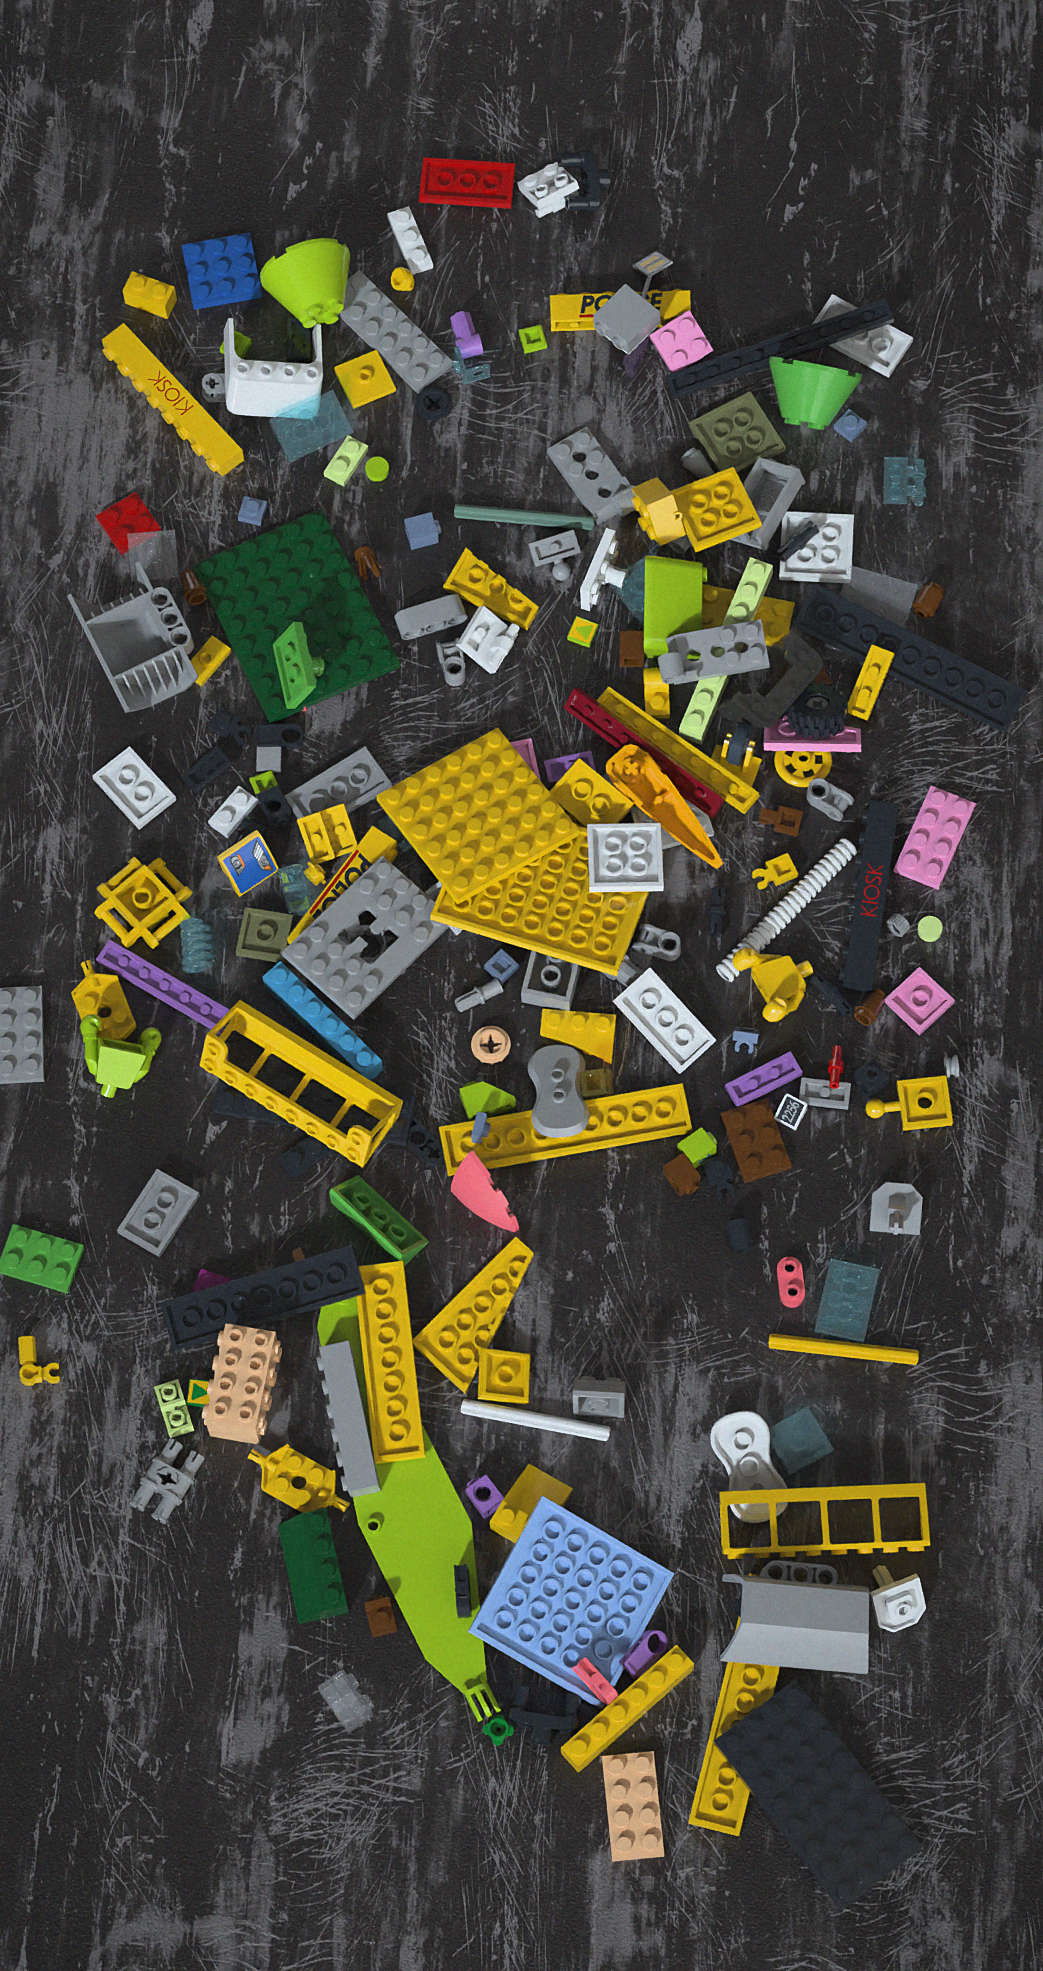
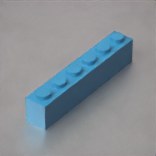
M281 961L262 977L264 987L341 1063L370 1081L383 1071L382 1060Z

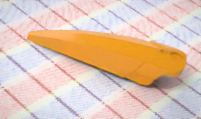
M630 744L624 746L610 758L606 764L607 775L612 783L628 799L630 798L653 821L661 823V827L668 834L716 869L723 865L719 854L696 816L667 775L661 772L662 769L649 753L636 745Z

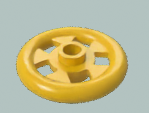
M786 751L775 752L774 764L779 776L785 782L797 787H808L809 783L816 778L825 779L832 766L830 751H794L792 757L786 755ZM815 755H822V764H815ZM805 756L808 760L802 762L799 758ZM790 763L796 769L792 774L786 769V766ZM812 769L814 775L805 778L803 772Z

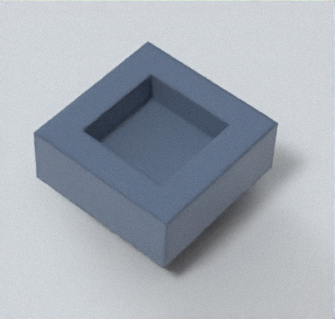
M850 409L834 424V430L851 443L867 427V422Z
M244 496L238 514V521L261 526L268 506L267 501Z
M502 949L484 965V969L494 978H497L501 984L519 968V964Z
M477 1112L471 1134L472 1143L481 1144L483 1137H488L491 1123L487 1122L486 1113Z

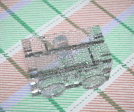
M341 1670L319 1685L318 1691L346 1732L350 1733L373 1717L371 1709L374 1705L366 1694L361 1696L356 1688L360 1685L353 1674L347 1675L344 1670Z

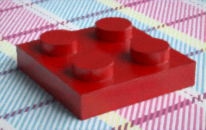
M136 492L96 515V520L121 555L161 532V527Z

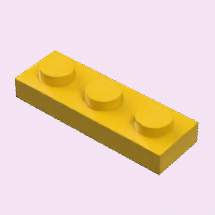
M871 645L849 699L848 714L868 721L894 658V653Z

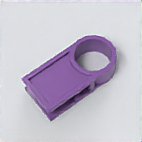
M646 1630L621 1658L619 1663L633 1679L640 1678L665 1652L668 1645L666 1635L658 1630ZM655 1633L659 1638V1646L657 1650L651 1652L648 1648V1639Z

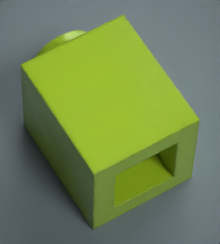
M701 1127L678 1143L677 1152L679 1155L684 1152L692 1165L697 1168L702 1164V1161L708 1160L716 1154L717 1141L710 1132L706 1133Z

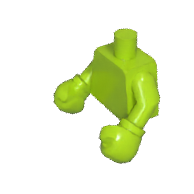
M89 1014L82 1019L80 1024L83 1042L85 1043V1060L89 1072L95 1076L96 1082L103 1084L100 1093L105 1097L113 1098L117 1087L129 1089L133 1083L139 1081L149 1072L152 1057L161 1043V1033L155 1027L146 1028L141 1033L138 1044L100 1036L97 1038L101 1021L97 1015Z

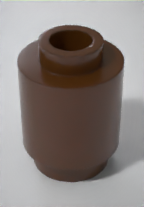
M927 582L926 585H923L912 604L914 613L924 619L933 617L943 599V588L934 582Z

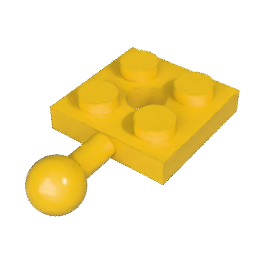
M946 1076L897 1081L899 1101L883 1103L880 1099L874 1098L869 1100L865 1107L866 1113L872 1118H879L884 1112L900 1111L903 1131L952 1126L953 1124ZM928 1098L932 1105L926 1109L921 1108L918 1105V1100Z

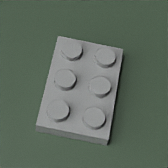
M156 1169L117 1229V1232L161 1257L200 1194Z

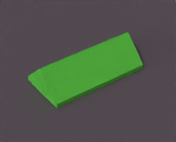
M359 1175L331 1188L329 1191L331 1203L394 1262L403 1261L405 1266L429 1242Z

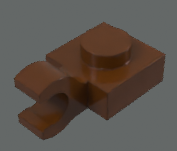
M779 806L778 812L761 808L758 822L766 825L775 824L773 831L797 837L803 811Z

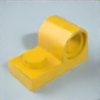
M644 668L645 712L654 719L670 718L669 684L662 683L659 668Z

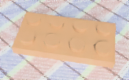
M654 1751L602 1756L612 1862L664 1857Z

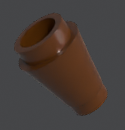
M192 569L182 571L180 578L184 599L190 605L201 604L206 599V588Z
M874 989L855 1008L854 1017L856 1020L866 1026L875 1023L886 998L885 993L879 989Z

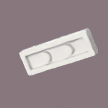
M409 206L387 213L394 235L412 275L432 269V260Z

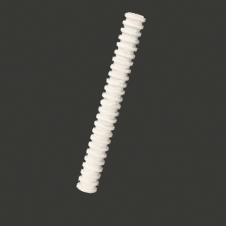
M841 838L839 844H835L834 849H830L829 854H826L824 859L819 861V865L816 864L814 870H810L808 872L809 875H805L803 877L804 880H800L798 885L793 887L794 891H790L788 896H785L783 901L778 903V907L775 906L773 912L770 911L768 917H764L762 919L763 922L757 924L758 928H753V933H749L747 935L748 938H744L742 943L737 945V949L734 948L732 954H728L727 959L721 961L722 965L716 966L719 975L726 981L732 982L734 976L737 977L739 975V971L734 968L732 963L733 955L745 947L752 948L760 954V950H763L765 945L770 943V939L773 940L775 934H779L781 932L780 929L786 927L785 923L789 924L791 922L790 918H795V913H799L801 908H804L806 903L811 901V897L814 898L816 892H820L821 887H825L826 882L831 881V876L834 877L837 874L836 871L839 872L842 869L841 866H845L847 861H850L852 856L857 854L855 846L847 839Z

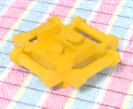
M133 857L128 861L129 864L105 884L101 883L97 886L99 893L107 900L95 910L94 914L99 919H103L122 939L121 943L126 948L132 946L142 936L146 943L154 949L159 945L158 941L182 921L185 923L190 919L189 914L180 903L186 901L192 895V891L179 882L165 867L166 863L161 858H157L150 865L146 866ZM159 873L177 893L173 895L154 874ZM115 908L134 929L128 932L110 913V910ZM171 910H173L176 913V915H174L170 920H168L153 934H151L148 931V929L152 930L160 922L167 918L168 913Z

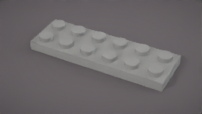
M360 270L347 280L344 308L338 316L373 350H377L380 357L415 392L419 394L453 366V361Z

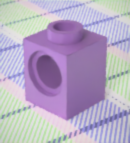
M484 1475L482 1478L479 1476L475 1477L467 1484L468 1488L465 1489L466 1496L484 1519L494 1513L504 1499L487 1475ZM481 1490H487L491 1494L486 1500H481L476 1495Z

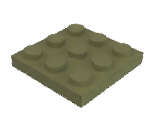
M751 391L689 422V428L717 472L734 467L739 475L754 467L759 457L768 460L784 452L786 448Z

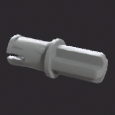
M495 978L493 981L478 988L476 986L473 987L474 990L455 999L454 1002L457 1009L463 1012L479 1003L485 1004V1000L502 993L503 989L498 979Z

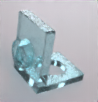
M454 347L455 360L452 363L455 373H460L463 385L490 377L489 363L466 370L459 347ZM484 371L480 375L473 376L476 372Z

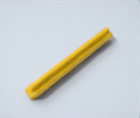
M770 1334L768 1345L771 1349L916 1365L919 1359V1351L913 1349L781 1334Z

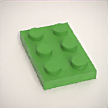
M13 1224L0 1258V1274L68 1294L84 1251V1245Z

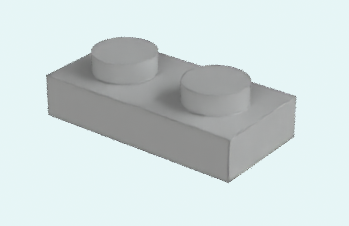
M801 1078L799 1100L812 1106L848 1110L851 1083L839 1082V1087L832 1089L829 1086L830 1081Z

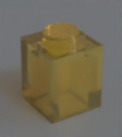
M603 1068L580 1072L583 1097L614 1094L611 1069Z

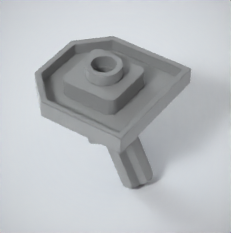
M885 1182L872 1193L869 1231L889 1232L894 1235H898V1233L920 1235L923 1197L912 1184Z

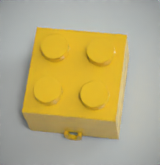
M657 477L631 488L634 495L631 498L632 504L641 516L638 518L639 525L643 531L646 530L651 540L654 539L662 546L686 535L681 521L682 513L677 509L673 494Z

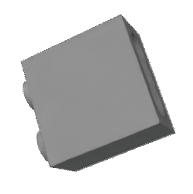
M626 284L594 314L595 330L600 335L606 336L616 348L623 350L628 355L660 324V311Z

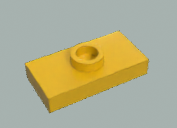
M214 636L210 637L190 661L198 676L195 683L201 687L231 653V648Z

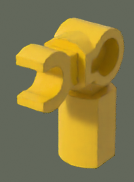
M34 1336L19 1337V1362L23 1365L19 1372L20 1381L26 1386L42 1383V1380H47L52 1384L60 1382L59 1376L52 1377L49 1374L50 1371L59 1369L58 1363H50L41 1368V1365H33L37 1363L36 1338Z

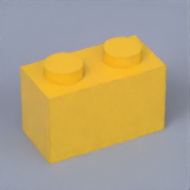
M133 271L123 289L125 304L168 319L177 301L174 286Z

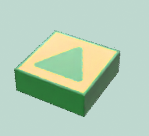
M189 1380L187 1406L204 1407L205 1403L209 1404L210 1394H207L209 1381Z

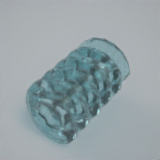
M198 918L182 921L180 923V928L182 929L180 933L181 938H183L181 940V946L183 947V971L198 973L212 968L213 962L206 961L213 957L211 952H206L212 948V944L206 942L211 940V935L205 933L211 930V926L204 924V921Z

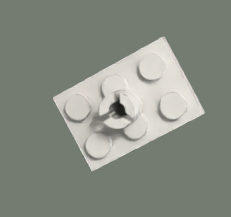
M606 528L580 588L581 609L588 612L591 611L593 604H598L601 596L599 589L602 584L610 583L623 588L626 582L624 578L628 576V570L614 566L618 556V551H616L618 541L615 540L614 530Z

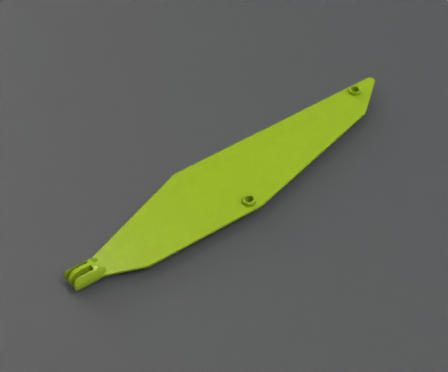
M355 1297L322 1307L317 1329L321 1347L349 1341L351 1344L372 1444L357 1298ZM422 1425L426 1457L376 1464L381 1491L353 1497L358 1524L425 1659L465 1695L477 1721L480 1722L483 1719L473 1701L474 1698H478L487 1718L492 1716L482 1696L485 1692L496 1713L501 1711L487 1683L483 1640L468 1632L480 1609L472 1522ZM376 1523L378 1528L370 1530V1525ZM467 1564L470 1576L472 1617L458 1618L454 1565Z

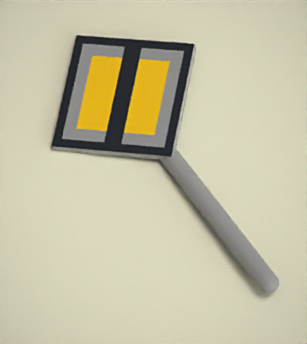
M657 251L632 265L647 276L641 295L644 299L646 298L652 276L673 264L671 260Z

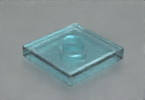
M808 1406L769 1428L770 1444L790 1476L834 1451V1448Z

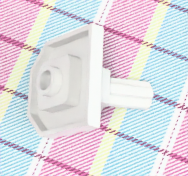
M877 1566L872 1571V1574L880 1588L869 1592L877 1625L888 1631L896 1632L917 1623L926 1609L918 1575L914 1574L894 1582L886 1566Z

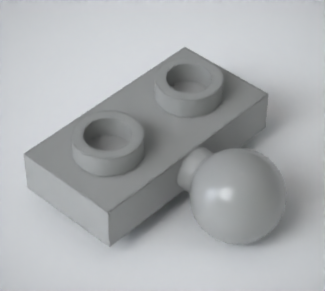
M574 530L528 544L535 568L554 562L555 565L552 573L560 581L568 579L571 575V568L563 559L581 553Z

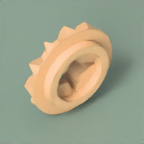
M486 1026L474 1034L471 1048L474 1057H477L482 1063L485 1062L493 1065L496 1062H502L509 1055L510 1038L503 1029L496 1026ZM489 1037H492L495 1045L498 1044V1046L494 1047L492 1054H490L488 1047H484V1045H488Z

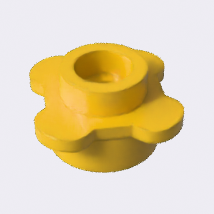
M308 861L307 865L309 867L304 871L306 877L316 886L320 882L325 884V871L317 863L313 865Z

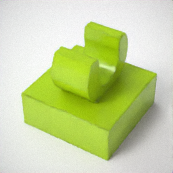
M234 330V350L237 356L243 359L252 341L251 338ZM223 341L222 345L220 346V352L223 353V354H224V341Z

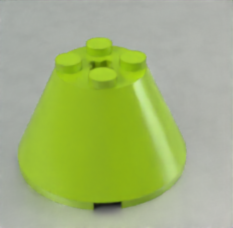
M331 238L307 240L286 248L287 253L277 259L273 256L264 265L260 272V281L263 288L291 312L305 328H310L324 322L332 324L338 320V315L344 308L350 262V252L346 244L341 245L338 243V240Z

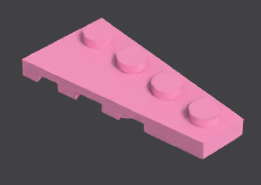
M764 712V750L861 752V729L844 726L842 732L838 730L837 735L829 734V738L826 739L823 736H819V739H814V736L811 735L809 738L803 737L804 733L798 735L795 733V729H790L787 723V716H784L783 719L773 718L772 713Z

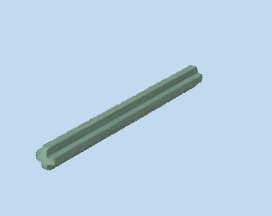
M456 504L454 508V516L464 519L593 530L595 524L593 516L465 504Z

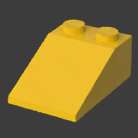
M528 1464L490 1520V1529L516 1543L540 1497L544 1496L563 1507L573 1488Z

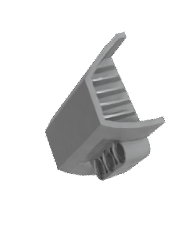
M139 561L135 563L137 581L134 592L129 593V595L123 598L121 597L104 606H97L82 602L72 597L71 594L67 595L125 713L151 707L188 689L198 678L187 656L194 649V642L176 603L166 588L158 587L153 589ZM161 599L167 600L164 604H157ZM177 619L175 623L167 624L168 620ZM181 638L187 639L186 642L182 644L177 643V641Z
M778 1560L769 1562L761 1570L759 1576L724 1574L722 1581L742 1584L740 1624L729 1645L720 1656V1661L867 1674L869 1587L836 1584L838 1579L837 1572L828 1565ZM768 1570L775 1571L778 1575V1580L772 1579L768 1574ZM793 1573H799L803 1577V1582L795 1580ZM819 1575H824L827 1578V1585L820 1582Z

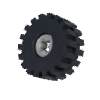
M811 682V686L802 684L801 689L796 687L793 689V693L790 692L787 702V723L790 729H795V733L798 735L804 733L803 737L809 738L810 735L814 736V739H819V736H823L826 739L829 738V734L837 735L838 730L842 732L847 724L848 701L846 694L843 695L841 689L835 690L836 686L830 685L827 687L826 683L822 682L821 685H816V682Z

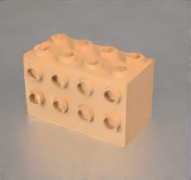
M225 1324L224 1331H220L217 1345L220 1346V1353L215 1355L213 1360L214 1380L210 1379L208 1384L209 1404L205 1403L202 1418L205 1419L204 1425H207L211 1437L260 1445L261 1436L265 1435L267 1428L266 1412L270 1411L272 1396H270L271 1387H275L277 1372H275L276 1363L280 1362L282 1354L280 1341L277 1340L276 1332Z

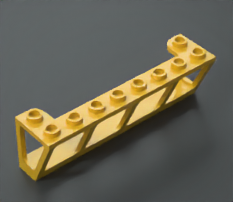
M241 1000L206 1035L200 1062L201 1067L361 1167L367 1163L399 1117L403 1100ZM230 1020L229 1024L226 1026L221 1035L217 1037L216 1034ZM234 1030L265 1049L249 1073L226 1060L228 1048L225 1041ZM271 1054L276 1055L306 1074L289 1099L255 1078V1075ZM312 1079L346 1099L330 1124L295 1103ZM352 1105L360 1107L380 1120L371 1131L360 1125H354L346 1135L336 1129ZM380 1130V1132L377 1134V1136L372 1142V1138Z
M925 1483L719 1491L722 1554H728L729 1559H743L745 1553H754V1558L770 1557V1552H780V1557L796 1556L795 1551H806V1556L821 1555V1550H831L832 1555L847 1554V1549H857V1554L873 1553V1548H883V1553L899 1552L898 1547H907V1551H924V1546H930ZM919 1497L921 1540L882 1542L878 1500L880 1498ZM871 1499L874 1542L831 1544L829 1539L827 1501ZM819 1501L823 1543L819 1545L779 1546L776 1503ZM768 1503L771 1546L730 1548L727 1506L730 1504Z

